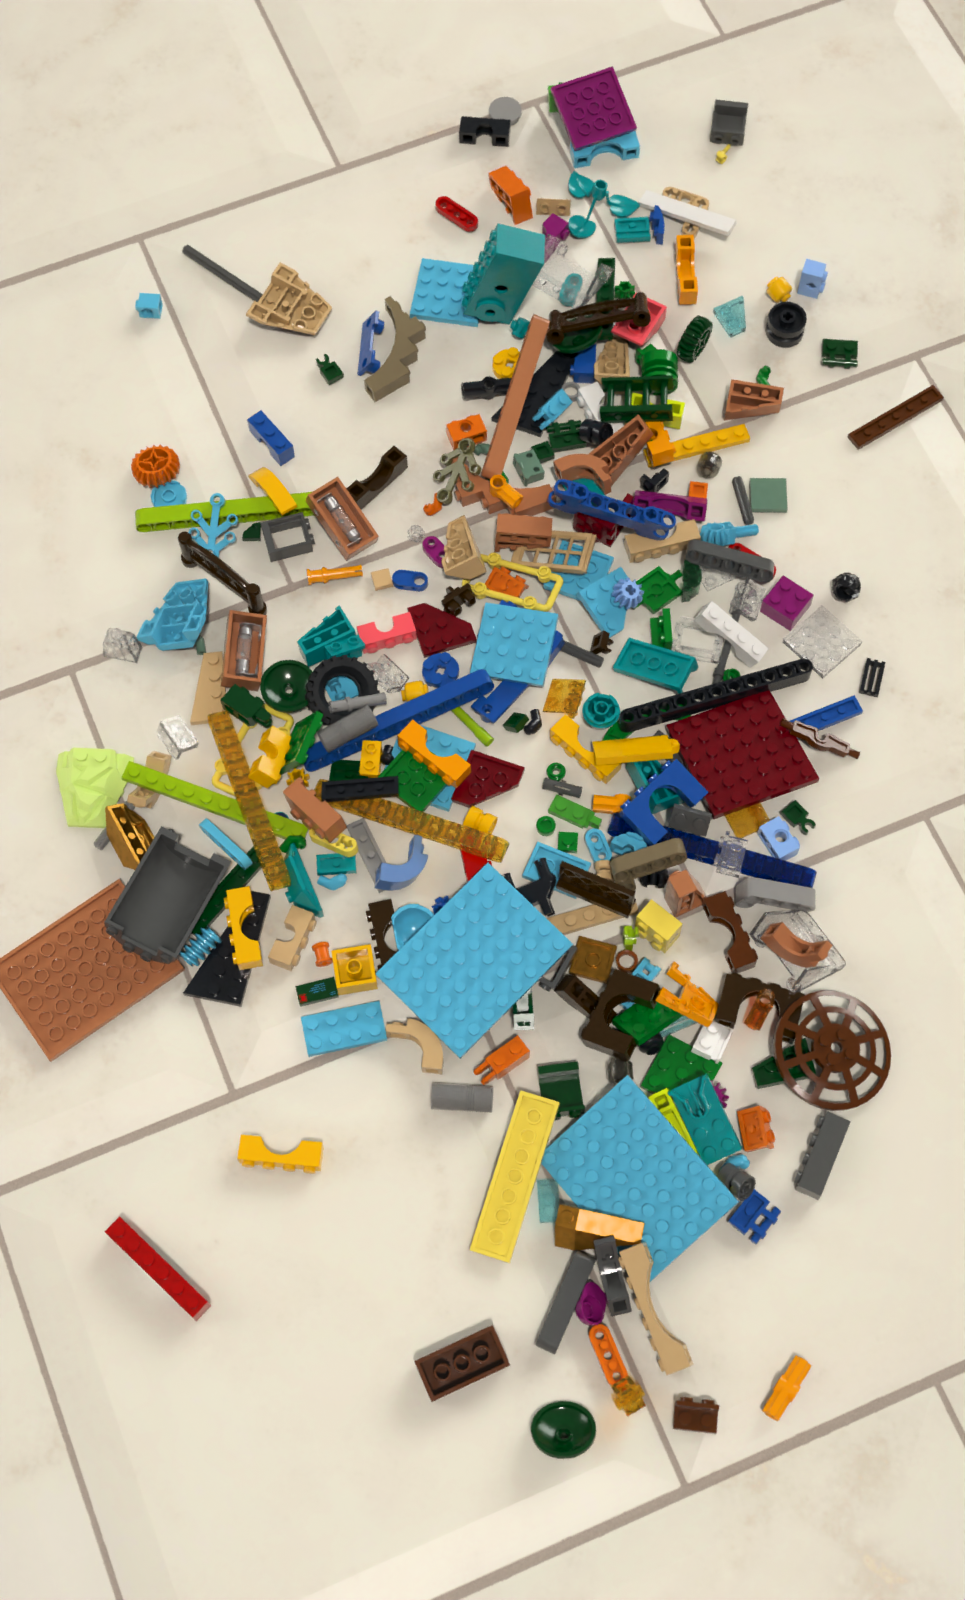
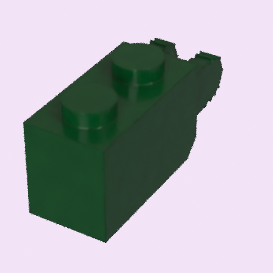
M234 684L220 700L224 710L247 726H254L258 723L265 728H269L273 723L271 714L265 710L264 701L257 696H252L243 686L240 688Z

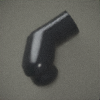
M391 745L384 746L380 757L383 765H389L394 760V756H392L393 747Z

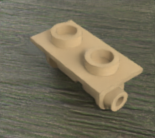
M537 198L536 215H551L554 213L558 216H570L571 200Z

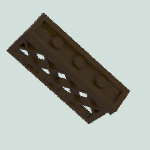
M561 862L559 880L556 884L557 889L625 918L629 917L636 902V891L567 862Z

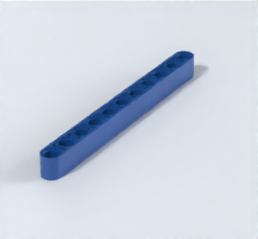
M484 669L470 673L375 716L378 722L377 727L352 741L350 740V742L348 741V743L346 742V744L341 745L330 753L326 751L321 741L314 743L311 748H308L306 753L308 757L303 765L308 772L319 770L335 761L361 751L363 740L383 741L399 734L412 719L421 724L490 693L494 689V683Z

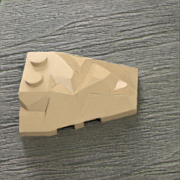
M280 262L271 275V283L259 301L253 302L246 316L260 324L316 335L331 312L332 307L318 293H314L309 288L310 285L307 282H303L294 269Z

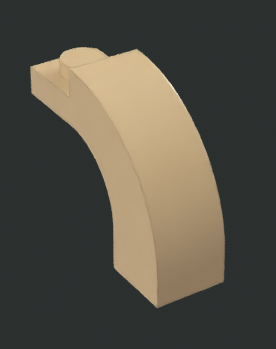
M153 751L147 755L145 767L168 775L171 755ZM138 786L128 795L127 802L132 803L135 807L151 809L157 802L160 794Z
M410 1018L407 1020V1026L400 1022H392V1024L386 1025L387 1037L412 1040L421 1047L423 1051L422 1072L442 1074L444 1062L442 1046L437 1035L427 1025Z

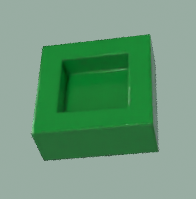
M559 832L558 850L565 853H577L578 833Z

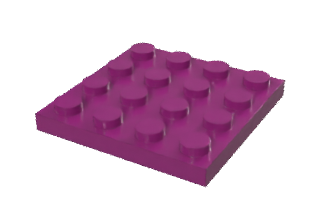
M613 66L558 84L550 89L574 151L636 131L637 129Z

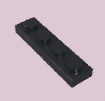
M398 776L322 782L323 802L399 797Z

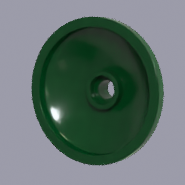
M602 325L564 333L563 341L560 344L552 345L555 350L565 354L585 351L592 347L601 337L603 332Z
M282 660L272 664L264 672L260 684L261 695L266 704L272 709L283 713H293L306 708L308 702L305 700V686L312 670L305 664L295 660Z
M558 1401L544 1406L536 1413L531 1424V1436L536 1447L544 1454L553 1458L569 1459L585 1453L592 1446L596 1437V1423L591 1413L583 1406L574 1402Z

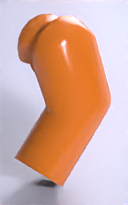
M437 493L434 494V503L424 506L423 509L426 515L433 516L442 509V503L437 500Z

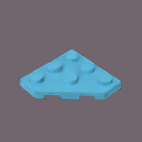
M621 567L577 593V596L599 629L610 633L609 638L624 629L627 610L625 605L619 608L620 603H614L616 597L612 596L613 586L620 579L625 580L628 578Z

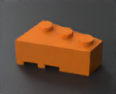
M504 166L489 172L491 188L499 201H504L506 204V212L513 215V223L517 225L533 218L530 202L531 191L515 175L514 171Z

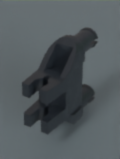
M546 858L539 859L540 861L536 860L534 862L540 875L539 880L519 889L515 888L511 874H504L503 877L533 906L541 904L545 916L549 917L555 914L550 899L555 888L556 876L550 872Z

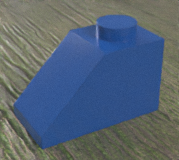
M596 344L575 357L574 365H571L570 376H574L573 382L591 384L595 382Z

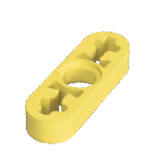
M312 828L309 830L312 842L345 857H352L358 852L357 842L352 837L341 833L336 837L338 838L337 842L329 843L325 838L320 839L315 835L316 833Z

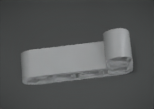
M749 877L736 885L735 905L740 908H750L758 903L811 912L815 910V889Z

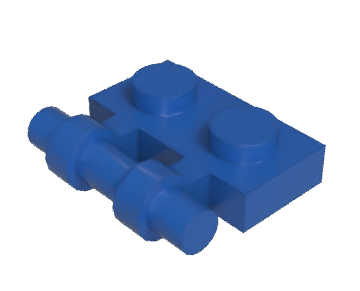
M754 1189L752 1194L743 1201L732 1215L728 1223L743 1235L750 1229L754 1233L750 1241L757 1244L760 1239H764L767 1235L766 1231L769 1227L777 1222V1217L781 1211L777 1207H774L771 1212L768 1211L766 1207L770 1201ZM762 1215L765 1220L758 1226L754 1222Z

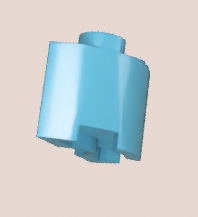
M626 832V834L615 836L610 843L611 852L621 856L625 853H631L647 847L643 837L633 832Z

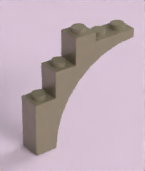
M391 296L385 299V309L391 317L396 330L395 342L385 363L374 374L364 380L365 390L374 402L410 383L409 375L411 373L407 366L418 360V348L415 344L425 339L426 327L424 323L419 321L416 316L410 319L409 315L401 310L399 302L394 301Z

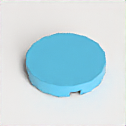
M171 480V483L166 482L165 486L161 484L158 488L154 487L151 493V500L154 507L186 504L187 494L185 488L179 482Z

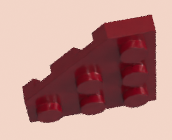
M426 603L407 608V612L411 614L417 640L424 658L477 643L471 623Z
M471 750L467 762L471 764V773L455 788L451 800L454 803L470 808L517 788L524 774L525 767Z

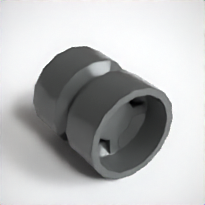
M731 1163L724 1165L717 1175L729 1191L740 1201L746 1200L755 1188V1178Z

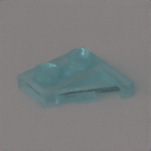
M743 296L713 309L714 315L730 338L746 330Z

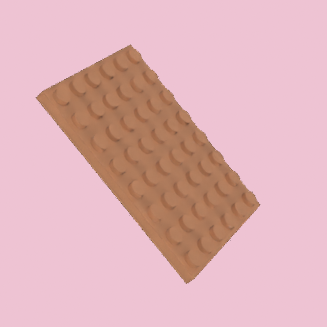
M120 879L0 958V989L50 1062L184 971L177 958L170 964L152 960L150 962L144 961L140 958V955L125 951L122 948V944L106 933L104 922L125 888Z

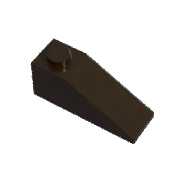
M565 976L554 990L565 1002L589 1019L592 1010L596 1009L599 997L576 976ZM614 1010L608 1016V1026L617 1015Z

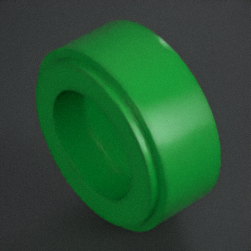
M549 816L539 818L536 824L537 832L542 836L552 835L556 828L554 819Z

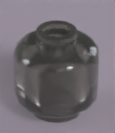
M710 451L703 453L697 463L698 473L704 478H714L717 476L722 466L721 457Z
M615 1057L611 1058V1061L607 1063V1079L610 1083L615 1084V1086L627 1075L632 1080L634 1079L631 1061L626 1062Z

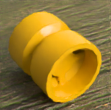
M472 806L464 819L462 828L472 833L477 831L480 837L488 840L494 831L498 817L489 813L484 815L483 810Z

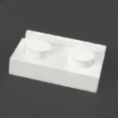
M715 1021L709 1027L703 1025L691 1052L705 1059H712L718 1064L733 1030H728L724 1025Z

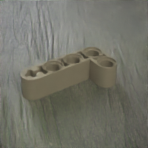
M673 838L616 857L611 860L610 866L615 883L635 891L636 884L634 879L682 864L687 860V854L683 841L679 838Z

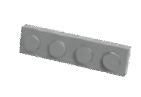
M362 818L346 826L351 837L356 840L358 852L375 884L376 870L381 863H386L365 819ZM377 889L379 893L385 891V890Z

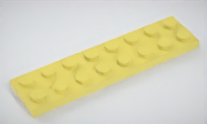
M520 1090L470 1251L507 1263L511 1262L560 1102Z

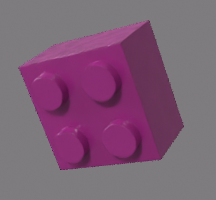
M783 575L762 601L760 612L791 631L811 606L814 594Z

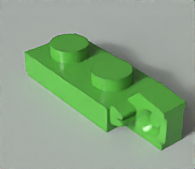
M557 794L548 809L549 814L582 829L583 827L588 828V826L599 829L602 819L594 816L595 813L590 809Z

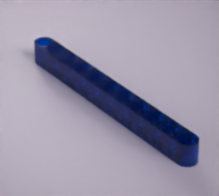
M618 813L612 815L607 831L609 835L615 837L626 834V832L636 833ZM666 826L663 827L668 832L656 843L679 838L684 843L687 858L755 878L813 888L817 874L814 869L678 831Z

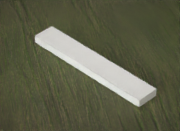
M648 190L645 191L638 202L640 207L654 211L655 205H658L664 215L729 236L736 226L735 219Z

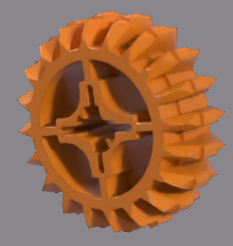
M161 444L158 447L153 445L151 448L146 447L145 450L140 449V453L135 454L131 464L132 474L136 481L143 486L148 485L150 488L153 485L158 488L161 484L165 486L166 482L171 483V479L176 478L180 468L179 458L173 449L168 448V446L163 447Z

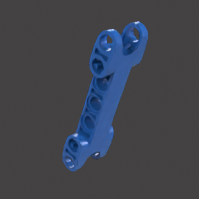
M566 479L558 480L553 487L554 491L550 492L548 496L549 505L555 509L570 514L578 512L634 529L636 534L658 541L664 540L668 536L669 530L676 524V518L670 512L653 506L642 508L591 492L585 485ZM563 484L566 486L567 491H561L557 486ZM551 496H558L560 498V502H553ZM663 518H669L672 521V525L665 524ZM656 530H664L665 535H658Z

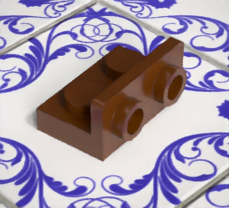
M680 1397V1400H676L674 1406L673 1429L717 1434L719 1405H715L713 1400H702V1403L693 1402V1398Z

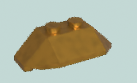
M124 803L106 806L107 836L123 866L135 870L155 837L145 819L128 809Z

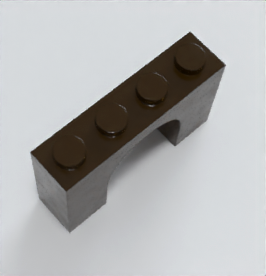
M615 969L613 974L607 979V986L604 992H601L599 995L598 1005L596 1009L592 1010L587 1027L585 1026L581 1032V1039L584 1045L629 1062L637 1044L633 1036L610 1028L607 1022L608 1016L613 1008L625 1002L636 1003L654 1010L657 1004L655 999L661 990L659 985Z
M727 973L715 1022L734 1029L741 1003L747 998L760 996L768 999L777 1010V1027L786 1009L799 998L805 996V994L795 988L785 989L776 983L766 984L757 978L747 979L737 973ZM803 1004L796 1008L788 1021L795 1024L799 1023ZM784 1028L782 1042L793 1044L796 1032Z

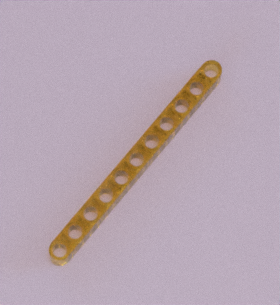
M227 710L208 714V723L268 887L270 891L290 887L291 880L255 782L248 778L250 769Z
M319 779L314 788L316 792L315 797L322 801V782H327L324 779ZM382 798L327 802L333 808L419 835L495 862L503 861L509 847V842L503 838Z

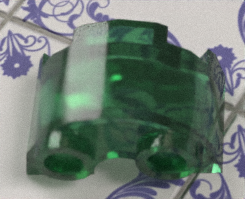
M685 559L681 602H688L691 598L698 595L702 581V572L699 565L692 564Z

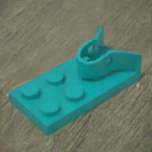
M628 638L613 666L615 672L676 690L678 694L683 693L682 688L690 673L697 671L699 668L695 657L632 638Z
M707 1073L668 1091V1095L672 1096L701 1159L707 1165L743 1149Z

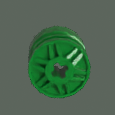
M656 349L642 356L641 377L673 376L674 390H668V394L678 388V357L675 353L665 349ZM661 390L650 391L651 395H660Z

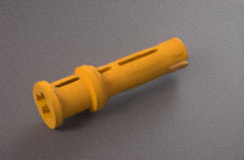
M361 565L334 569L322 567L319 570L311 571L306 569L308 585L317 582L325 584L329 582L328 580L363 576L362 571H358L362 570Z

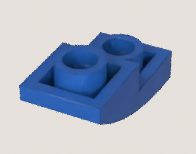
M655 205L654 212H650L649 222H652L654 237H657L656 244L663 245L664 218L659 206Z

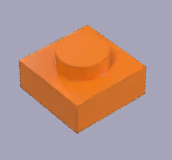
M690 481L689 496L707 498L708 483Z

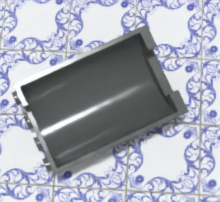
M162 826L104 924L106 933L122 944V948L129 953L134 952L147 962L152 960L170 964L178 957L231 861L213 853L211 859H208L178 844L179 835Z

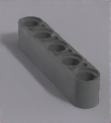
M697 539L690 540L687 544L686 560L692 564L764 583L770 582L773 579L775 564L771 559Z
M578 1250L576 1251L535 1346L555 1355L573 1315L576 1303L580 1299L582 1290L594 1267L596 1258Z

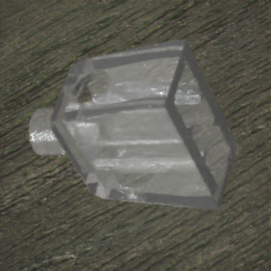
M108 628L103 642V656L138 663L142 645L135 634L120 630L119 628Z

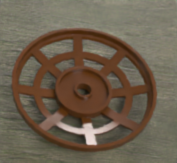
M817 991L799 998L782 1014L774 1033V1058L784 1082L800 1099L820 1109L844 1111L856 1108L873 1098L883 1087L888 1077L891 1065V1048L887 1032L873 1010L856 997L846 993ZM818 997H843L849 1000L847 1009L823 1007ZM808 1000L811 1001L815 1011L807 1015L800 1025L788 1021L790 1015L797 1007ZM857 1005L862 1007L872 1017L879 1030L871 1032L866 1023L858 1015L854 1014ZM827 1013L845 1015L842 1024H831ZM819 1016L824 1027L820 1028L817 1032L806 1028L812 1019ZM852 1019L862 1027L865 1034L856 1037L854 1032L849 1029ZM784 1028L796 1032L794 1042L796 1057L786 1061L782 1051ZM802 1035L812 1039L811 1052L802 1054ZM882 1037L886 1050L884 1070L875 1065L876 1044L874 1040ZM869 1042L870 1060L860 1055V1044ZM832 1043H836L840 1047L839 1053L832 1051ZM816 1061L823 1069L820 1077L811 1071L806 1062ZM858 1063L865 1067L866 1070L859 1078L853 1081L850 1068ZM800 1065L805 1075L816 1083L811 1095L796 1083L788 1070L789 1068ZM871 1072L881 1078L871 1092L858 1099L855 1087L864 1082ZM830 1073H842L845 1084L827 1082ZM823 1088L835 1091L848 1090L850 1102L831 1103L818 1098Z

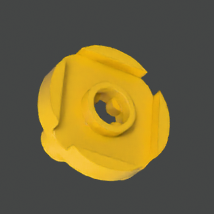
M511 347L502 350L493 357V372L498 379L512 377L520 354L517 348ZM508 363H512V364H513V367H512V368H511L510 366H507V367H506V365H507Z

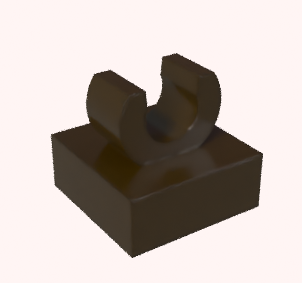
M603 630L594 635L590 652L594 654H599L600 652L604 654L610 653L612 650L607 648V645L610 646L614 642L612 639H609L610 633Z

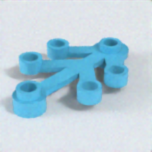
M215 493L210 498V503L213 506L210 526L203 519V515L199 510H194L191 513V518L208 535V544L201 538L200 531L197 528H191L188 533L191 535L193 531H197L196 536L191 535L192 539L208 551H213V554L219 558V551L228 544L234 543L236 536L233 532H227L224 535V539L215 545L216 538L231 526L237 525L238 517L235 514H229L227 520L218 526L220 509L224 507L226 501L222 494ZM216 497L220 498V501L218 503L214 502V499ZM199 513V518L195 519L194 515ZM235 517V522L231 523L229 521L230 518ZM228 535H233V539L227 540Z

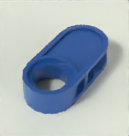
M397 570L392 575L393 585L397 589L420 592L428 587V577L422 572ZM418 578H421L425 581L422 585H416L414 583L415 580Z

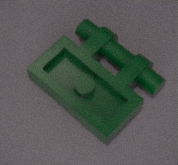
M823 339L822 357L825 358H822V365H828L833 368L834 366H844V368L849 369L850 367H857L858 360L851 359H857L858 341Z
M568 420V422L560 424L555 422L546 427L547 433L554 432L548 434L553 452L587 447V442L580 439L579 429H576L582 424L581 420Z

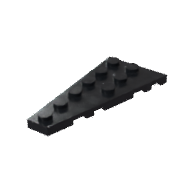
M556 351L533 374L517 424V430L538 437L542 436L544 429L541 430L539 426L545 419L542 416L539 420L534 421L532 417L566 383L571 365H574V360L578 353L565 354ZM502 407L491 417L492 422H498Z
M251 891L254 912L249 914L243 921L242 933L247 938L259 942L271 896L270 894ZM227 926L220 937L222 942H217L216 948L211 950V954L207 956L183 992L185 996L242 1007L252 968L239 970L238 965H234L232 953L235 952V945L231 946L229 934H233L232 927L228 928Z

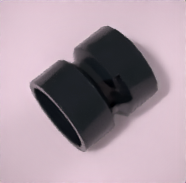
M585 419L579 429V436L582 441L597 445L602 444L613 435L611 424L593 419Z

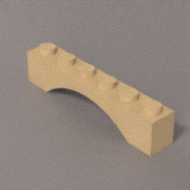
M646 1242L620 1251L619 1263L622 1269H626L629 1276L626 1277L630 1289H634L636 1295L634 1301L638 1310L641 1309L644 1315L642 1322L645 1329L651 1333L650 1343L653 1350L659 1354L660 1359H658L661 1371H665L666 1375L694 1365L686 1344L674 1337L665 1328L654 1310L650 1295V1275L654 1262Z

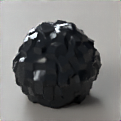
M848 572L839 574L832 581V590L838 600L849 602L858 598L861 583L859 577L855 574Z
M664 869L639 879L646 888L647 885H656L658 888H664L669 874L668 870Z

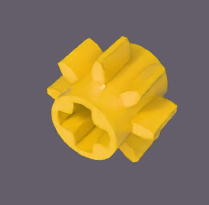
M294 768L291 773L287 772L289 778L286 780L287 785H291L300 777L304 781V785L309 787L307 780L310 779V776L305 774L304 768L301 770Z

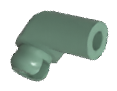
M478 443L474 453L478 456L481 453L487 455L490 445Z

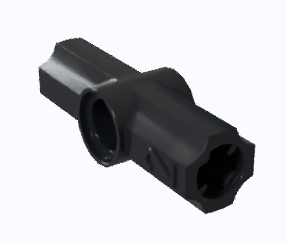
M488 376L483 378L482 381L462 383V397L464 399L482 397L490 400L495 395L507 394L511 378L495 379Z

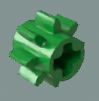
M620 281L619 286L615 285V298H633L635 295V285L632 286L629 281Z

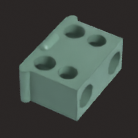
M534 449L514 454L513 465L524 486L544 479L545 471Z

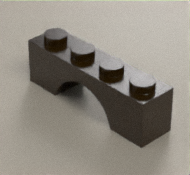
M393 446L381 457L379 465L368 478L362 481L355 480L346 488L361 510L408 468L407 455L396 446Z
M391 899L369 903V910L366 911L368 923L372 922L373 929H370L372 941L376 940L377 947H373L376 959L380 958L381 962L378 970L397 953L390 949L384 941L387 931L393 926L391 917L394 914Z

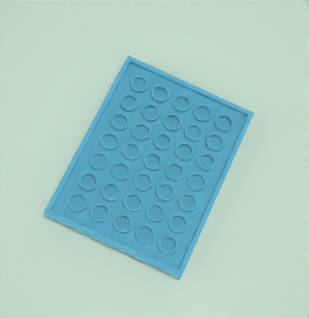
M487 863L375 975L461 1059L573 946V943L495 868Z
M629 1075L625 1076L546 1148L541 1163L578 1208L645 1223L641 1243L646 1242L654 1262L650 1282L739 1202ZM635 1245L616 1246L618 1255L620 1256V1251Z

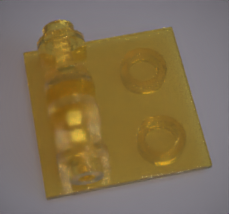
M552 679L543 712L567 713L568 717L574 719L578 715L577 711L581 705L580 701H582V694L585 691L586 680Z
M761 803L725 815L738 840L757 832L761 825L770 821Z

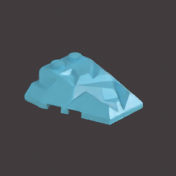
M205 578L176 582L163 598L165 601L160 609L156 607L153 610L155 616L151 621L145 620L136 638L148 645L155 644L162 651L193 647L206 621L208 580Z

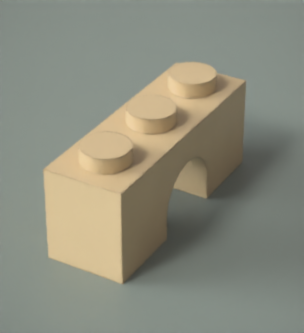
M294 905L291 906L284 921L286 929L295 933L294 938L289 942L275 940L268 955L271 964L292 971L293 967L298 965L301 958L299 954L302 949L306 948L309 932H313L317 923L314 913Z

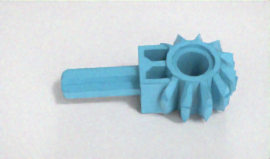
M714 522L703 525L700 536L701 541L724 547L735 544V538L757 535L759 529L756 524L734 527L731 522Z

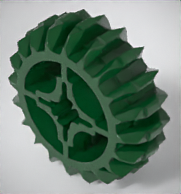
M698 315L687 325L677 346V356L681 360L692 363L702 353L712 333L713 325L709 319Z

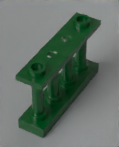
M673 376L602 378L603 392H607V406H600L602 422L625 423L631 421L637 415L645 422L673 421L672 404H667L668 390H674ZM651 390H661L660 404L649 405ZM625 391L624 406H614V392ZM632 391H643L642 405H632Z

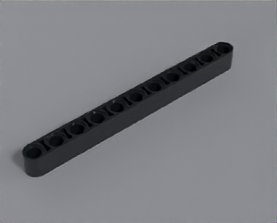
M805 658L624 709L620 714L619 728L626 733L713 709L768 690L772 692L806 682L810 678L813 663Z

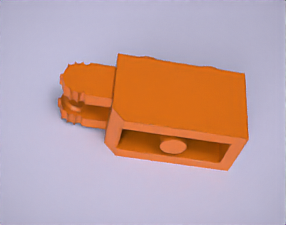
M517 1035L486 1057L485 1062L473 1072L475 1075H479L489 1068L491 1073L481 1080V1083L486 1085L495 1078L497 1080L502 1078L530 1058V1050Z

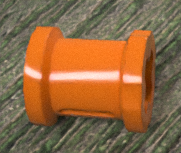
M320 942L312 946V951H315L317 959L315 962L317 967H324L333 963V959L328 951V942Z

